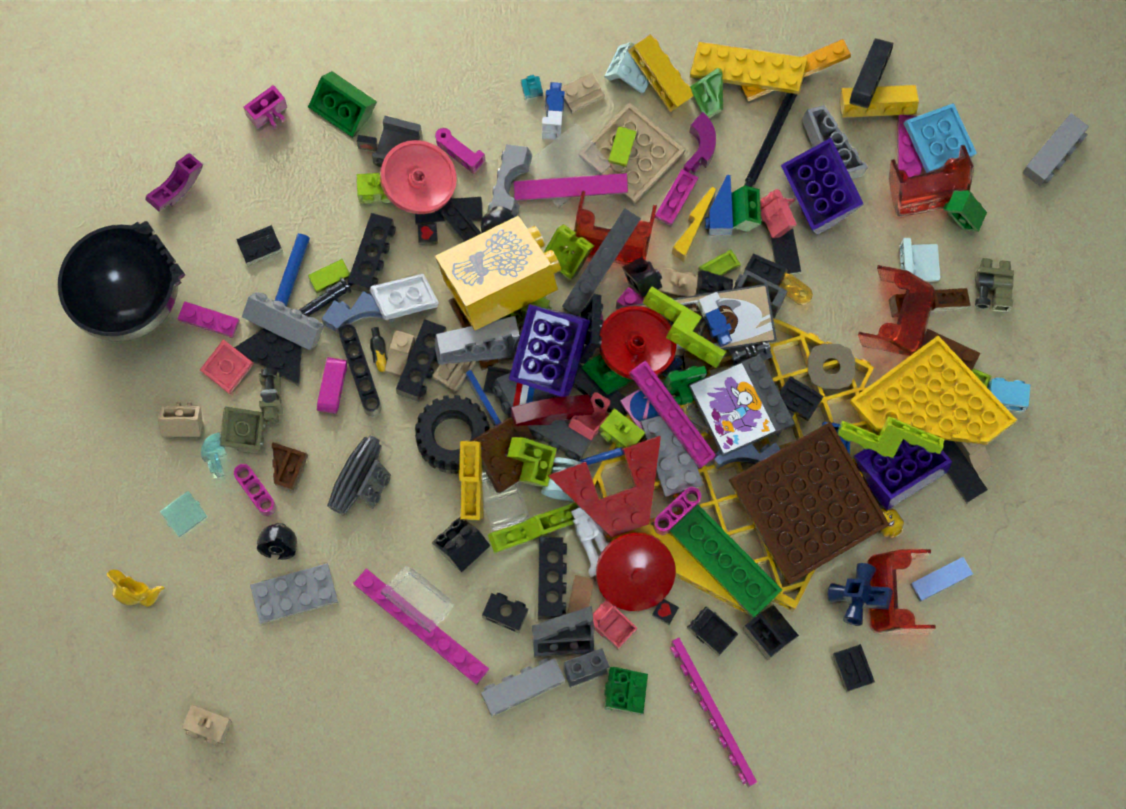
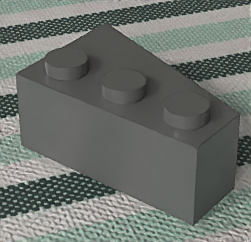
M592 606L532 625L534 657L593 652L594 621Z

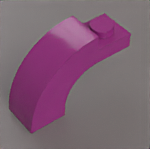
M703 112L690 125L689 133L696 138L699 148L683 167V170L689 173L693 172L694 174L700 169L701 165L707 168L713 158L716 146L714 126Z
M188 153L176 162L174 170L167 180L148 193L145 200L157 211H161L168 205L172 207L193 186L202 170L203 164L192 154Z

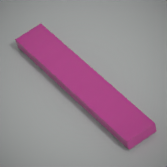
M627 173L514 181V197L516 201L628 193Z
M646 360L629 372L630 376L699 468L716 457L710 446Z

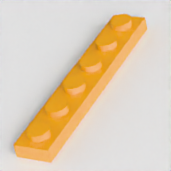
M844 39L802 56L808 60L804 77L850 58L851 53ZM741 86L748 102L774 91Z

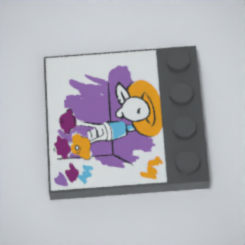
M760 354L692 383L688 387L722 457L795 424Z

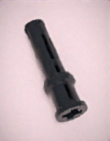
M342 277L340 282L332 287L328 286L325 290L326 292L300 308L299 311L309 317L334 300L338 301V298L352 291Z

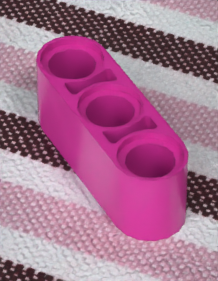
M327 358L317 402V411L337 414L347 371V360Z
M237 465L234 469V476L247 496L263 516L273 515L276 511V504L271 495L248 465ZM242 471L249 472L246 478H239ZM254 486L260 487V490H259L258 493H256V494H251V493H250V490H251ZM264 502H271L269 509L264 510L261 508Z
M696 487L687 488L656 517L654 530L657 534H668L680 520L699 504L701 499L699 489ZM688 494H694L697 500L691 502L687 499L686 496ZM674 507L681 508L683 513L681 515H675L672 512V509ZM659 521H666L668 527L665 529L658 526Z

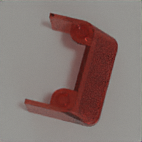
M965 145L960 147L959 158L948 159L943 165V170L908 177L905 170L898 169L895 159L891 160L889 184L894 210L898 217L943 209L945 203L950 202L954 191H970L974 166Z
M582 190L574 232H576V237H583L594 245L588 256L593 258L611 229L594 226L595 215L590 210L583 209L586 191ZM653 205L650 222L639 221L613 263L626 265L640 257L646 260L657 205Z
M878 265L877 270L880 280L895 283L899 289L906 290L897 324H883L879 329L878 335L858 332L862 347L911 356L921 348L935 299V289L930 283L907 270Z
M900 549L876 554L868 559L867 564L876 568L869 584L872 587H888L893 591L889 609L869 608V625L874 633L930 634L936 629L935 625H915V616L910 610L898 609L896 570L908 568L912 560L926 559L931 554V549Z

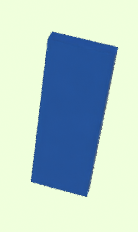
M472 370L467 371L466 379L492 425L496 426L501 423Z

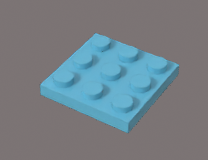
M954 103L904 122L926 173L977 154Z

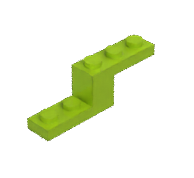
M651 287L643 304L674 322L666 338L717 368L726 351L694 332L702 317L654 287Z
M888 416L879 435L843 420L838 435L846 441H853L865 449H872L884 457L889 456L891 458L896 454L903 439L911 445H919L928 452H936L938 454L941 453L944 443L943 438Z
M572 503L488 534L494 554L575 524L573 523L575 519L572 511L580 507L576 503Z

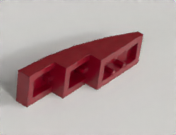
M589 395L550 398L518 405L510 409L515 426L551 425L553 421L571 420L573 416L592 415L594 413Z

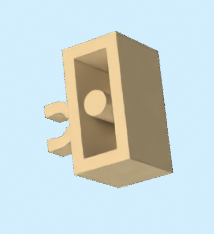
M672 268L662 269V279L660 280L662 288L658 289L660 292L672 299L694 296L696 294L698 277L695 274L688 272L685 274L679 273Z
M177 402L176 406H161L158 417L161 436L201 437L203 418L200 406H192V402H188L187 406H181V402Z
M191 705L182 728L186 730V735L196 739L198 735L205 738L204 742L216 746L217 743L223 744L232 721Z

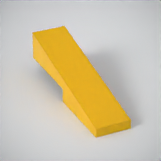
M713 186L690 213L688 221L692 224L673 246L672 254L683 262L715 196L716 189Z
M460 441L459 481H461V519L481 520L484 518L481 442Z

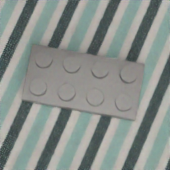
M657 416L641 421L643 431L646 432V440L656 436L661 437L656 472L664 497L684 492L689 487L697 488L702 486L703 483L696 463L662 417Z
M328 563L250 584L260 624L338 603Z

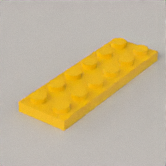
M698 42L690 77L702 79L715 69L720 68L723 73V83L800 94L808 60L805 57Z

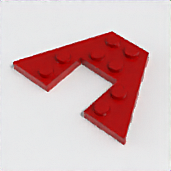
M656 436L622 449L634 487L607 497L598 498L586 462L548 475V477L587 513L604 532L613 538L649 524L661 437Z

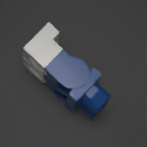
M550 82V90H546V117H543L542 139L561 140L562 111H564L565 91H561L562 83Z
M715 292L699 299L697 305L710 331L711 339L716 338L719 347H723L732 341L729 334L732 328L730 323L726 324V317L719 311L717 304L720 297Z

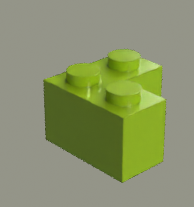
M512 438L507 457L524 462L519 481L534 486L547 487L549 482L548 475L551 474L557 448L526 438Z

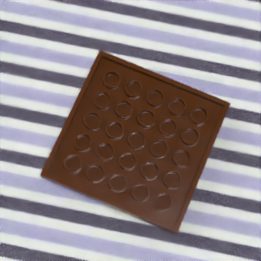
M831 421L729 479L731 486L788 585L890 525Z

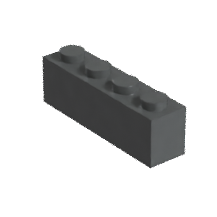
M563 420L553 421L551 425L528 426L535 440L539 442L543 440L548 443V446L557 448L556 451L561 450L565 452L569 459L581 460L592 442L569 428V423Z

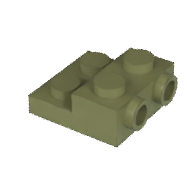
M225 406L219 446L257 454L264 445V438L261 437L262 430H265L266 427L264 412Z

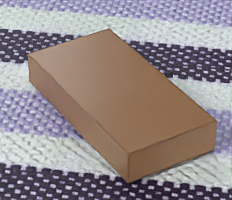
M575 575L567 614L589 607L594 579Z

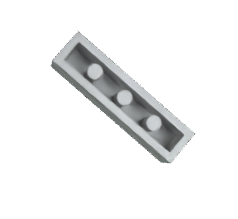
M1071 113L1026 166L1023 174L1039 186L1044 182L1048 183L1055 175L1052 173L1055 168L1059 170L1065 163V156L1068 155L1070 157L1076 150L1075 144L1077 142L1082 143L1088 134L1085 132L1089 126Z
M255 292L248 297L242 314V318L308 350L317 345L324 324L320 323L316 318L307 317L297 309H290L284 303L274 301L261 292Z
M549 657L538 662L539 666L534 668L528 666L520 671L521 674L515 677L512 674L503 678L502 683L496 686L492 683L484 687L481 695L491 717L565 683L564 676L555 658L551 660Z

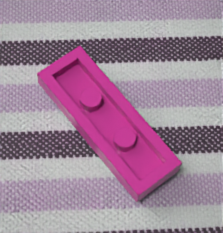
M681 169L658 209L655 218L672 226L697 183L698 177Z
M184 301L177 318L178 321L230 338L234 337L240 322L239 318Z

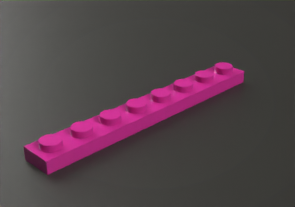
M365 569L353 583L354 586L475 685L489 671L487 666L368 569Z
M680 638L671 642L672 647H670L671 653L675 659L679 658L682 664L679 667L684 676L688 675L691 681L689 686L694 694L697 693L701 701H699L703 712H708L710 716L708 721L713 730L717 729L720 735L718 740L721 746L728 749L730 753L728 755L729 761L733 767L737 766L740 772L738 777L743 785L746 784L748 788L757 783V780Z

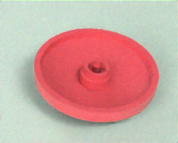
M412 140L400 143L389 151L381 166L380 182L385 195L395 206L409 213L428 214L441 209L448 203L456 187L457 176L452 160L442 149L429 142Z

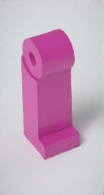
M440 128L435 133L437 145L472 174L486 161L485 154L482 151L478 150L474 153L454 138L449 129Z

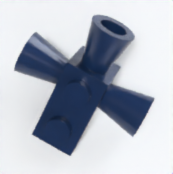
M858 563L856 579L847 578L846 586L831 583L829 586L828 598L831 603L847 601L850 604L843 617V621L847 624L861 626L863 624V608L889 609L893 591L888 587H872L869 584L876 571V568L870 564Z

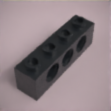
M371 213L347 281L350 289L360 292L364 291L369 294L371 293V286L378 284L379 279L377 275L378 272L383 270L384 254L387 255L390 249V243L388 242L390 237H394L396 231L393 219ZM377 234L383 235V238L379 240L374 237ZM372 251L378 253L374 257L368 256V254ZM364 269L372 270L369 274L362 273Z
M424 319L397 384L396 393L417 402H419L420 397L425 396L427 391L426 382L428 379H432L435 370L433 365L435 362L438 363L435 346L427 347L425 344L428 341L435 342L436 334L447 332L445 326ZM421 358L429 360L423 365L418 363ZM418 375L421 377V380L413 382L411 378Z
M539 537L538 619H553L566 614V602H562V594H566L567 582H563V575H567V563H563V555H567V543H563V537ZM549 555H556L558 561L555 563L549 562L547 559ZM550 574H555L558 580L551 583L547 580V577ZM549 594H555L558 600L556 602H549L546 597Z

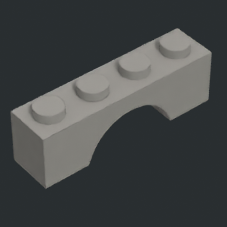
M506 144L505 151L502 152L501 168L497 171V183L493 187L492 203H489L488 211L495 206H502L512 211L511 214L517 217L520 206L510 196L509 190L511 183L517 176L529 171L533 155L528 147Z

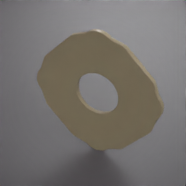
M821 344L815 346L808 357V374L811 382L822 389L840 390L850 386L855 376V358L851 349L841 344ZM830 358L837 360L840 364L839 372L833 375L826 373L823 369L824 361Z

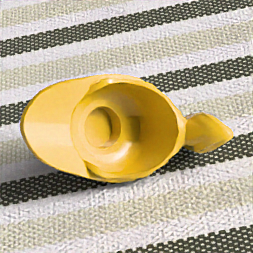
M116 569L110 570L106 574L114 584L112 596L124 605L130 606L139 603L149 607L155 603L159 593L165 589L163 586H156L150 589L146 584L137 582L130 576L126 577L121 571Z

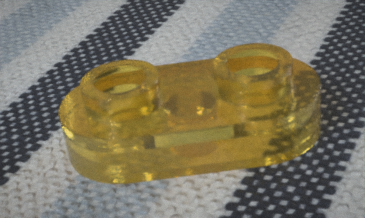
M791 274L785 275L779 287L787 290L786 296L798 305L808 304L813 295L810 287ZM788 280L791 284L786 285L784 281ZM800 292H805L806 296H801Z

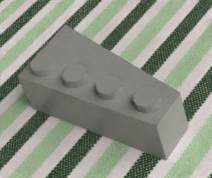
M825 105L807 109L802 121L812 147L832 138L851 178L862 177L868 166L858 157L859 153L855 148L851 147L847 141V136L839 130L837 122Z
M515 316L496 320L476 331L470 326L436 334L434 346L438 365L515 357L520 336Z

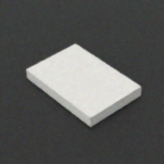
M424 273L371 286L370 292L384 320L438 307L439 304Z

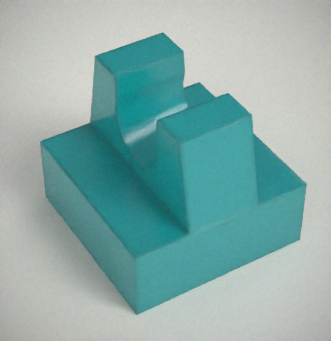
M530 75L526 79H521L525 99L543 96L539 76Z

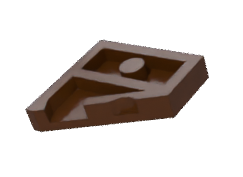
M272 442L274 484L294 491L308 454Z

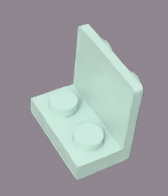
M629 42L618 46L604 77L609 81L620 78L638 92L644 93L649 81L628 52L634 44Z
M903 238L899 246L902 282L939 281L938 245H911V238Z

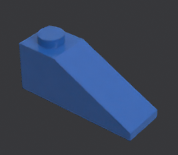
M726 175L711 206L709 215L705 217V229H708L709 235L732 234L731 175Z

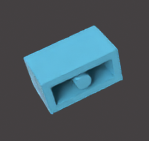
M994 378L989 382L987 388L1008 410L1024 412L1029 407L1030 384H1025L1024 381L1020 380L1009 382L1004 378Z

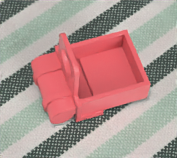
M778 189L771 191L760 201L761 218L763 222H766L772 238L781 237L797 225L789 208V205L795 202V199L783 198L782 193Z
M597 392L591 397L594 413L592 415L573 416L568 426L591 441L598 434L600 425L609 416L607 410L610 400ZM595 399H601L604 402V407H598L595 404Z
M605 600L593 613L594 630L602 637L604 636L619 650L638 628L616 606Z

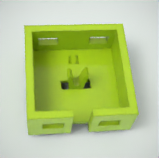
M563 224L556 229L543 253L552 250L561 266L560 272L569 279H573L578 275L594 245L583 237H576V232Z

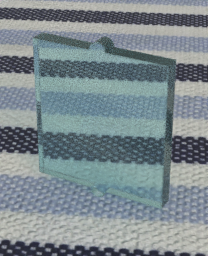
M189 491L160 511L167 520V525L172 527L179 537L208 517L199 506L200 502H196Z

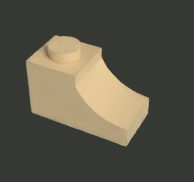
M395 330L385 373L401 377L415 343L414 335Z
M956 441V445L978 475L994 465L985 445Z

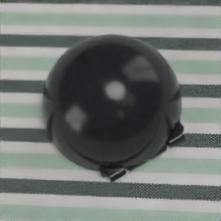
M144 221L141 224L136 222L133 225H110L94 230L81 238L64 258L58 275L59 299L68 317L89 335L114 342L138 339L158 328L170 314L176 301L178 285L182 283L180 279L185 276V273L178 263L175 264L176 260L158 235L154 234L155 231L148 221Z

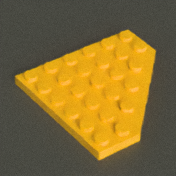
M939 336L928 342L850 400V404L876 432H881L888 416L944 440L987 445L1017 422V419Z

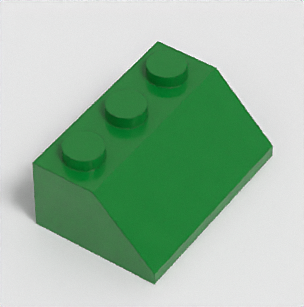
M331 71L321 76L308 108L353 138L370 118L377 101Z

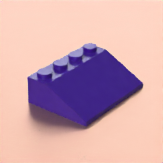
M832 138L781 164L812 231L817 235L832 228L864 205Z
M529 304L509 380L561 397L570 396L590 320Z
M904 439L893 458L889 456L884 457L872 449H864L853 457L874 496L886 510H889L948 473L952 463L943 450L940 454L936 452L931 453L925 450L924 447L909 444Z

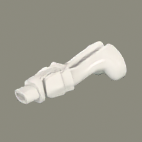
M577 508L572 511L575 519L573 523H575L576 535L579 536V541L582 542L589 557L591 566L588 571L590 577L596 575V564L599 556L591 540L595 539L601 553L608 544L603 534L604 530L581 508Z

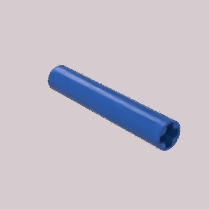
M300 233L297 234L274 300L284 303L286 307L310 240L309 236Z

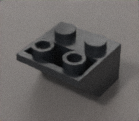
M461 516L454 520L432 542L438 551L461 573L491 546L482 533L468 521L461 519Z
M774 604L752 619L742 629L767 660H770L799 636Z

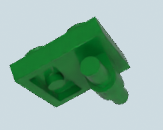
M601 354L587 361L582 366V369L607 395L632 381V379L615 373L605 363Z
M692 366L685 371L679 372V370H675L668 374L663 385L671 395H676L673 398L678 404L685 405L693 402L694 398L688 387L690 384L704 379L707 374L705 366L698 368L697 366Z
M610 667L608 682L605 683L604 695L606 699L604 709L644 714L648 674Z

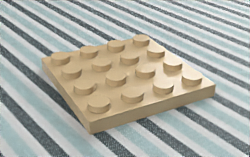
M628 103L579 153V157L599 175L627 173L628 193L623 195L635 204L684 154L685 150L633 105ZM618 126L637 131L627 167L608 163Z

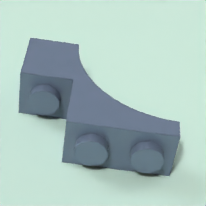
M363 291L351 310L346 303L342 301L339 303L334 300L322 317V322L326 327L339 334V329L344 324H351L354 321L368 317L384 318L372 294H367ZM396 318L389 319L388 321L393 323Z
M774 443L771 446L769 444L765 445L760 449V454L752 444L723 457L720 451H718L712 464L716 469L733 462L757 464L781 449Z

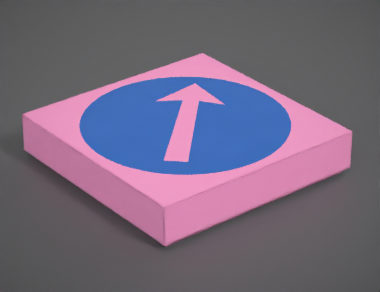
M641 389L620 400L621 405L633 423L642 430L641 421L660 416Z

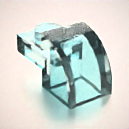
M219 432L209 436L201 447L203 461H210L208 462L210 472L215 473L217 478L225 476L220 457L227 455L225 447L219 446L221 437Z

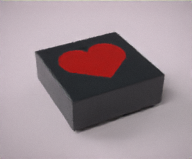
M358 135V149L376 151L378 147L377 138Z
M437 223L417 224L419 245L438 243Z
M663 599L658 603L652 616L670 625L679 607Z

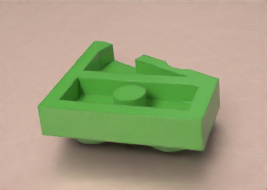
M717 68L690 86L701 112L705 113L709 119L723 110L722 69Z

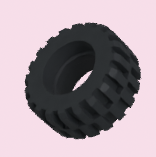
M446 395L440 401L438 398L432 400V405L427 404L423 408L424 412L419 414L418 423L415 425V438L418 450L425 462L428 461L434 469L438 467L441 472L446 473V470H450L451 473H457V470L460 469V449L448 450L440 447L434 437L436 427L445 420L460 419L469 425L471 429L470 441L488 431L490 425L489 421H487V415L484 411H481L477 403L473 404L471 399L467 397L461 399L460 395H454V398H449V395Z

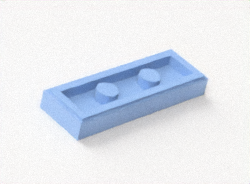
M964 557L911 583V586L921 602L968 578L973 573Z

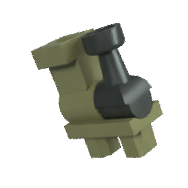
M983 258L980 267L976 271L975 284L979 288V298L975 300V307L981 309L990 308L991 300L987 297L988 291L993 290L992 310L1009 312L1013 307L1014 270H1011V262L1003 260L999 262L998 268H992L993 260Z
M264 368L259 373V381L261 385H265V389L260 394L262 401H259V407L264 412V419L267 424H279V414H283L281 405V376L275 368Z

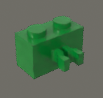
M744 185L732 192L733 228L748 232L761 225L763 220L760 208V189Z
M967 190L954 191L950 202L945 203L943 210L948 212V216L952 217L961 229L965 231L979 232L987 214L982 204L973 196V193Z

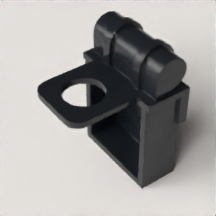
M706 606L687 626L701 643H705L718 656L738 636V633L722 620L716 612L711 611Z

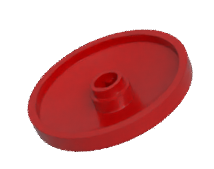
M627 306L614 311L604 321L600 330L602 341L599 350L603 360L615 373L632 380L633 378L629 372L645 360L657 376L665 372L675 357L677 344L666 338L671 329L669 322L658 312L642 306Z
M629 533L614 539L604 548L596 564V581L602 595L609 603L626 611H642L660 603L672 589L676 576L675 561L668 547L658 538L645 533Z

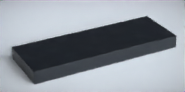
M481 197L453 198L471 221H482ZM437 211L428 214H415L416 225L447 223Z
M793 228L778 238H772L769 232L775 263L787 268L788 271L785 276L801 274Z
M944 440L942 450L952 461L946 474L965 502L968 503L988 489L956 443Z

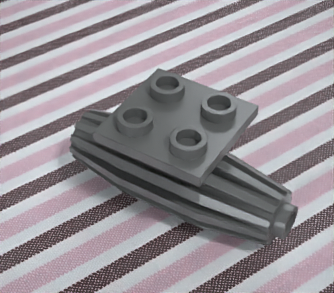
M371 435L368 438L364 437L351 453L334 484L327 507L331 510L345 515L358 497L372 509L379 502L384 487L388 485L391 476L386 468L377 460L382 447L379 444V439Z

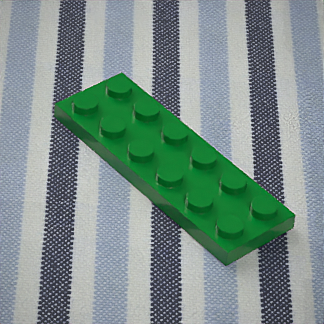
M698 504L669 531L753 619L782 592V589Z

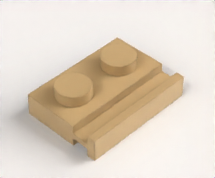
M589 73L561 87V91H565L564 101L569 106L571 113L605 97L593 73Z
M477 361L440 364L432 378L456 393L466 379V372L472 370Z

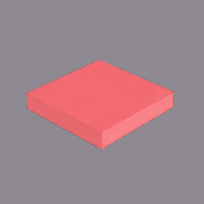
M223 339L201 367L200 371L231 394L255 363Z

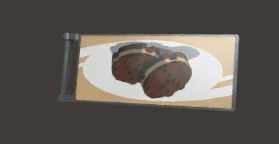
M767 284L717 292L720 297L717 304L719 311L726 317V324L730 323L732 328L729 332L732 339L731 343L720 347L721 349L726 350L762 344V342H776L777 338ZM713 293L673 299L702 317L694 332L719 347L716 338L711 339L710 331L697 305L699 299ZM645 304L630 305V306H642V307L649 308V307L646 306ZM664 317L672 327L674 322ZM677 345L675 357H682L683 353L687 350Z

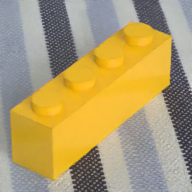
M651 34L628 50L670 112L694 96L690 86L683 81L680 72L674 68L669 56L662 51L659 42Z
M916 85L879 86L868 109L849 103L853 88H841L839 102L842 118L917 114L919 99Z

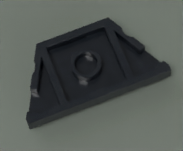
M263 328L234 347L252 362L263 368L277 369L282 378L299 386L302 346Z

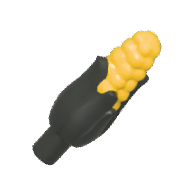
M374 327L371 329L372 338L370 339L373 363H376L379 372H385L386 360H388L386 345L383 337L380 336L379 328Z

